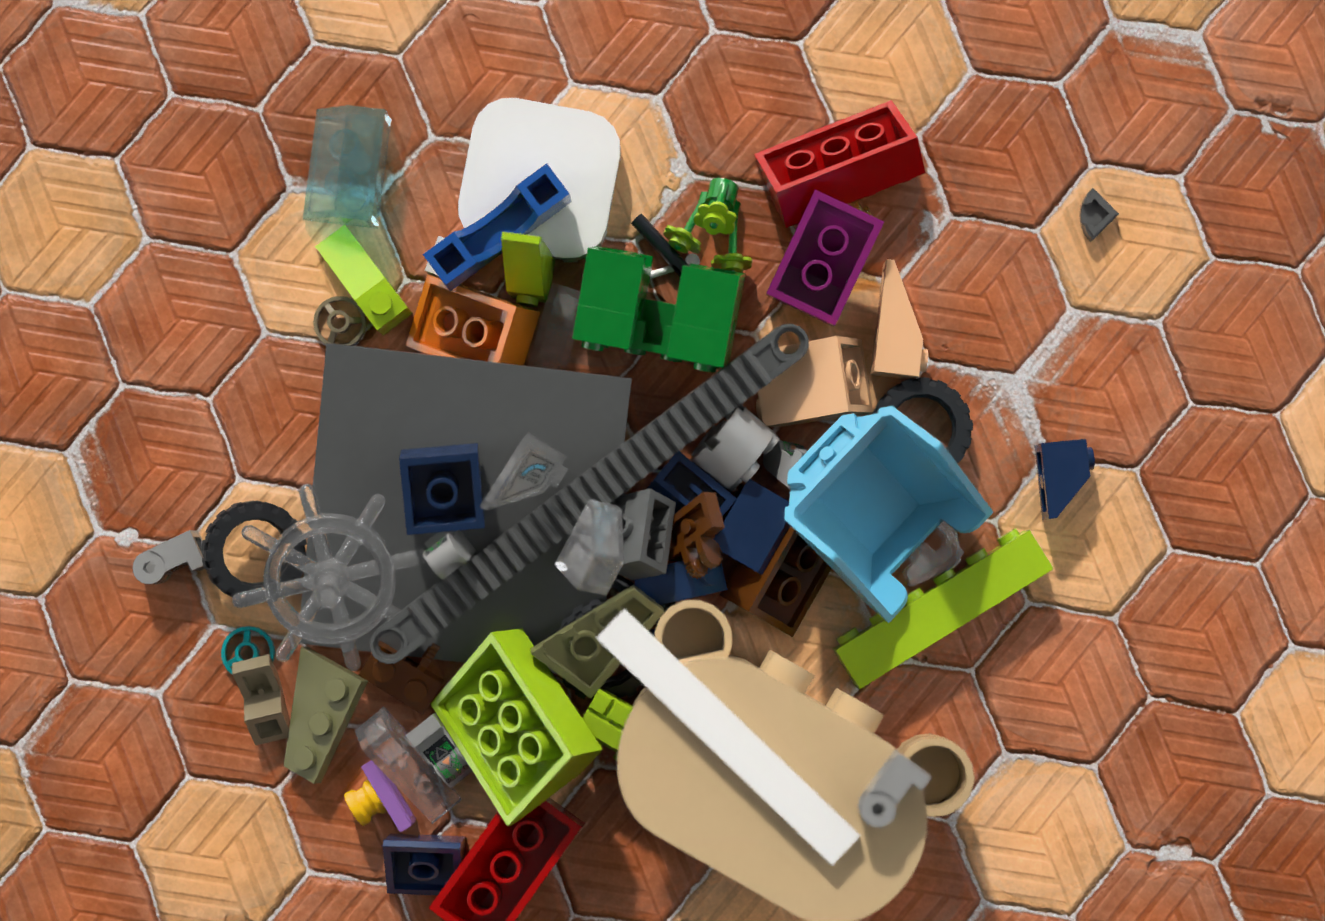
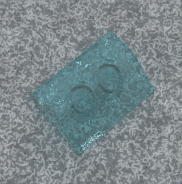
M351 105L317 109L303 220L378 228L391 118L385 109Z

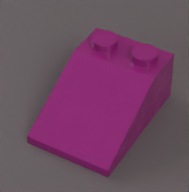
M815 190L766 295L834 327L884 221Z

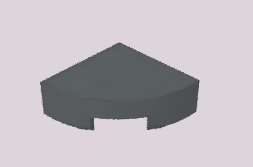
M1094 188L1084 197L1079 215L1081 228L1090 242L1119 215Z

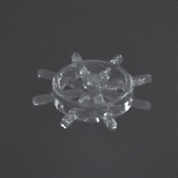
M304 484L299 489V495L306 518L291 525L278 539L252 525H247L242 529V537L245 540L267 551L269 555L264 570V587L237 593L233 596L232 603L237 608H244L264 602L268 603L273 615L288 630L287 635L276 651V658L280 662L288 661L300 641L304 639L319 644H340L347 669L356 671L361 666V660L355 639L370 632L383 618L389 620L401 611V609L392 605L396 587V570L425 563L426 560L423 555L425 550L417 549L392 555L384 539L372 528L373 523L386 503L384 496L381 494H375L371 497L357 519L336 513L321 514L313 486ZM326 533L347 536L334 558L332 557ZM311 537L318 562L298 552L293 547L304 539ZM360 544L365 546L375 559L347 566ZM283 561L309 576L281 582L280 572ZM380 574V586L377 595L351 582ZM313 591L300 613L286 599L289 596ZM343 595L363 605L367 610L356 618L349 620ZM321 607L331 609L334 624L313 621Z

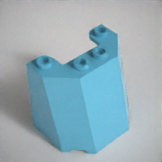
M893 406L879 408L878 413L857 417L854 413L840 416L788 471L787 484L790 486L789 506L785 507L784 520L870 608L888 623L903 609L908 598L906 588L892 574L935 528L944 521L957 532L970 533L978 529L993 513V510L944 445Z

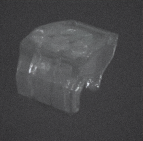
M944 521L940 522L934 530L942 539L941 547L933 550L928 544L922 543L907 558L910 563L902 573L908 587L920 584L944 571L950 570L961 561L960 557L964 554V551L960 548L958 534L956 530H952Z

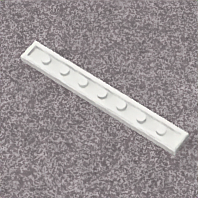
M626 609L597 637L623 665L831 865L860 837L834 809Z

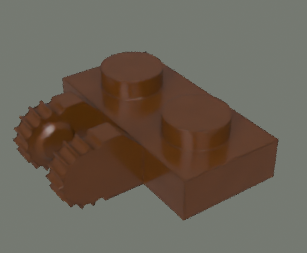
M702 492L674 514L668 561H681L683 559L684 565H686L685 569H687V573L693 579H701L708 573V568H716L722 563L721 560H723V555L720 553V545L712 538L725 528L716 493Z
M381 640L379 641V647L384 653L394 654L397 652V650ZM435 643L428 646L419 664L408 657H404L394 664H385L379 662L371 654L358 675L423 715L444 682L442 678L427 670L440 646Z

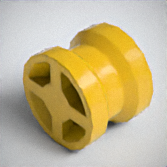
M369 780L363 782V787L359 790H350L344 794L349 809L362 826L371 822L372 816L375 814L387 812Z

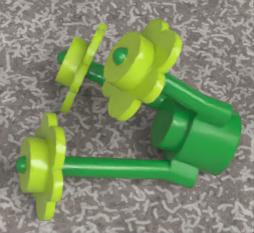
M725 178L712 179L708 192H701L699 202L684 229L680 227L675 228L671 225L666 226L663 235L669 239L668 243L682 253H688V251L699 253L701 242L691 234L695 225L705 228L712 235L718 233L729 234L728 254L715 255L714 259L711 260V266L741 273L743 270L750 269L752 267V258L743 257L742 254L737 253L738 212L741 205L736 200L739 191L738 185Z

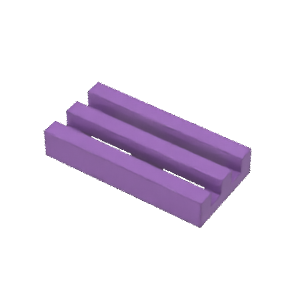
M376 757L361 766L399 832L412 826L416 822V817L380 757Z

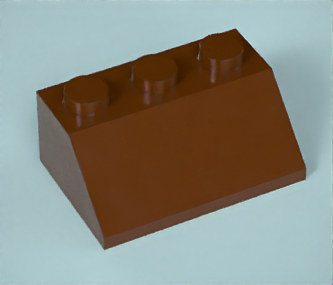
M790 526L764 573L761 575L738 562L726 583L728 590L721 591L720 596L793 637L832 568Z

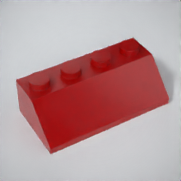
M892 100L754 154L774 207L786 228L800 223L815 190L848 204L864 197L873 196L877 192L899 183H906L912 178L926 173L918 137Z
M550 798L512 826L507 827L501 815L497 812L429 909L445 921H516L585 823Z

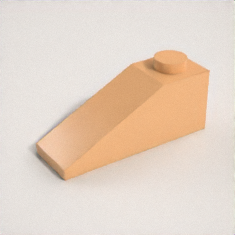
M886 259L882 268L870 375L917 379L920 371H926L928 349H922L923 337L895 260Z

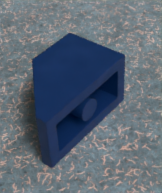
M1086 439L1040 443L1034 446L1042 520L1057 518L1090 478V470L1094 469L1095 459L1092 447H1087Z
M678 561L667 564L666 574L634 580L636 587L660 605L728 590L722 563L716 568H708V573L701 579H693L687 573L684 562Z

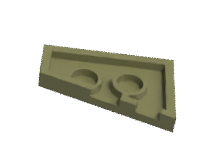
M633 584L530 648V651L534 657L589 698H592L621 664L597 637L624 609L649 631L664 613V608Z
M301 647L284 767L313 784L322 782L368 680L309 647Z

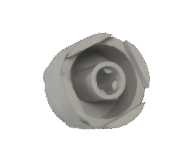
M742 404L724 416L727 421L722 420L717 426H712L692 453L693 457L690 459L730 493L742 480L746 483L760 467L756 460L762 453L764 455L768 454L780 439L774 434L773 430Z

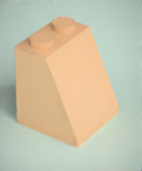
M832 336L809 341L807 352L800 360L758 391L759 399L756 401V410L759 419L768 427H782L835 419L852 413L855 415L873 413L862 339ZM800 343L781 346L779 349L785 354H792L796 352Z

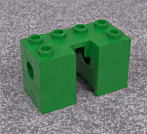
M602 246L588 247L572 339L582 341V348L604 351V348L611 346L622 348L624 352L635 355H646V351L661 354L660 359L680 363L683 360L694 362L693 369L716 373V370H719L720 367H725L730 362L746 273L690 263V266L683 265L676 304L646 299L654 256Z

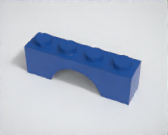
M546 163L516 185L511 194L495 209L472 225L452 232L425 252L423 256L449 291H452L502 254V232L528 235L572 202L570 193Z

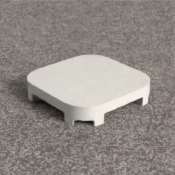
M501 98L489 103L477 115L472 128L458 200V215L463 227L466 228L495 209L511 194L516 185L547 163L570 193L572 202L528 235L541 237L554 259L563 260V262H578L586 258L588 247L602 246L607 234L619 162L621 161L620 139L614 126L603 116L593 112L519 98Z

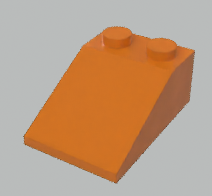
M427 275L405 346L429 355L524 366L540 312L462 285H458L452 291H449L440 278Z

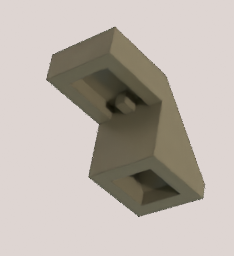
M267 654L232 663V674L244 698V722L255 745L288 738L290 720L281 681L270 655Z

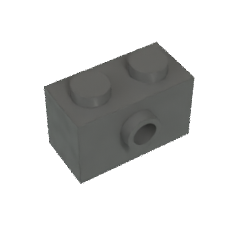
M652 489L617 497L606 568L630 580L666 574L676 502Z

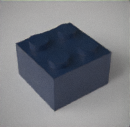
M478 443L401 450L399 463L407 535L485 528Z

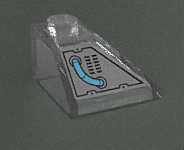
M528 432L519 443L480 507L487 511L544 494L549 485L557 488L568 470L562 465L567 456Z

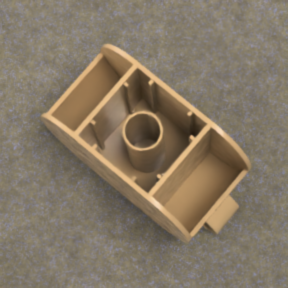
M683 600L670 606L658 621L654 632L655 638L834 809L860 837L831 865L646 686L640 691L632 704L633 708L622 731L618 750L617 770L619 784L624 800L633 816L654 835L806 921H857L881 909L902 890L920 861L927 835V816L949 815L961 808L970 797L975 780L973 765L966 752L951 740L931 733L915 735L902 742L896 750L922 768L932 778L922 791L915 785H911L896 805V815L892 822L884 827H873L867 824L860 815L858 800L895 750L891 744L875 734L884 715L838 688L834 690L827 705L808 696L805 692L815 675L771 650L768 651L760 667L743 658L729 655L732 648V630L726 616L714 605L701 600Z

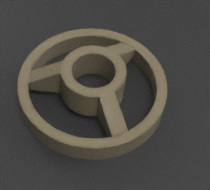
M336 296L325 300L317 308L313 320L315 333L324 344L334 343L337 335L347 332L351 324L362 323L361 330L356 338L343 344L353 346L361 340L367 325L366 315L358 304L344 296ZM336 301L349 302L356 306L361 317H349L342 310H334L330 303ZM324 308L329 312L327 324L331 332L328 341L321 335L318 326L319 316ZM338 315H342L346 319L344 327L340 329L333 326V319Z

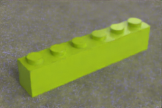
M1014 528L997 539L1000 546L988 553L985 548H982L967 557L965 561L968 565L955 573L953 568H950L933 578L936 585L924 593L920 587L910 592L903 609L889 623L876 613L869 618L872 625L861 632H858L857 628L854 627L839 636L837 641L840 645L833 648V651L856 688H863L1053 570L1054 568L1031 531L1026 530L1019 533Z

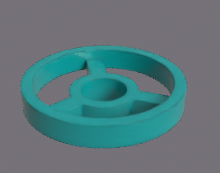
M245 626L235 629L226 637L222 645L221 657L225 668L231 674L232 663L245 660L241 656V649L247 645L253 649L254 654L252 658L260 656L258 646L251 642V630L260 633L267 640L270 647V657L272 662H274L275 646L271 637L264 630L253 626ZM244 631L243 642L236 647L235 657L228 661L227 646L230 640L237 633Z

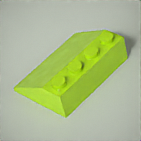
M523 628L491 632L430 703L507 827L514 825L581 774L603 750L548 666L531 654L530 648L534 647Z

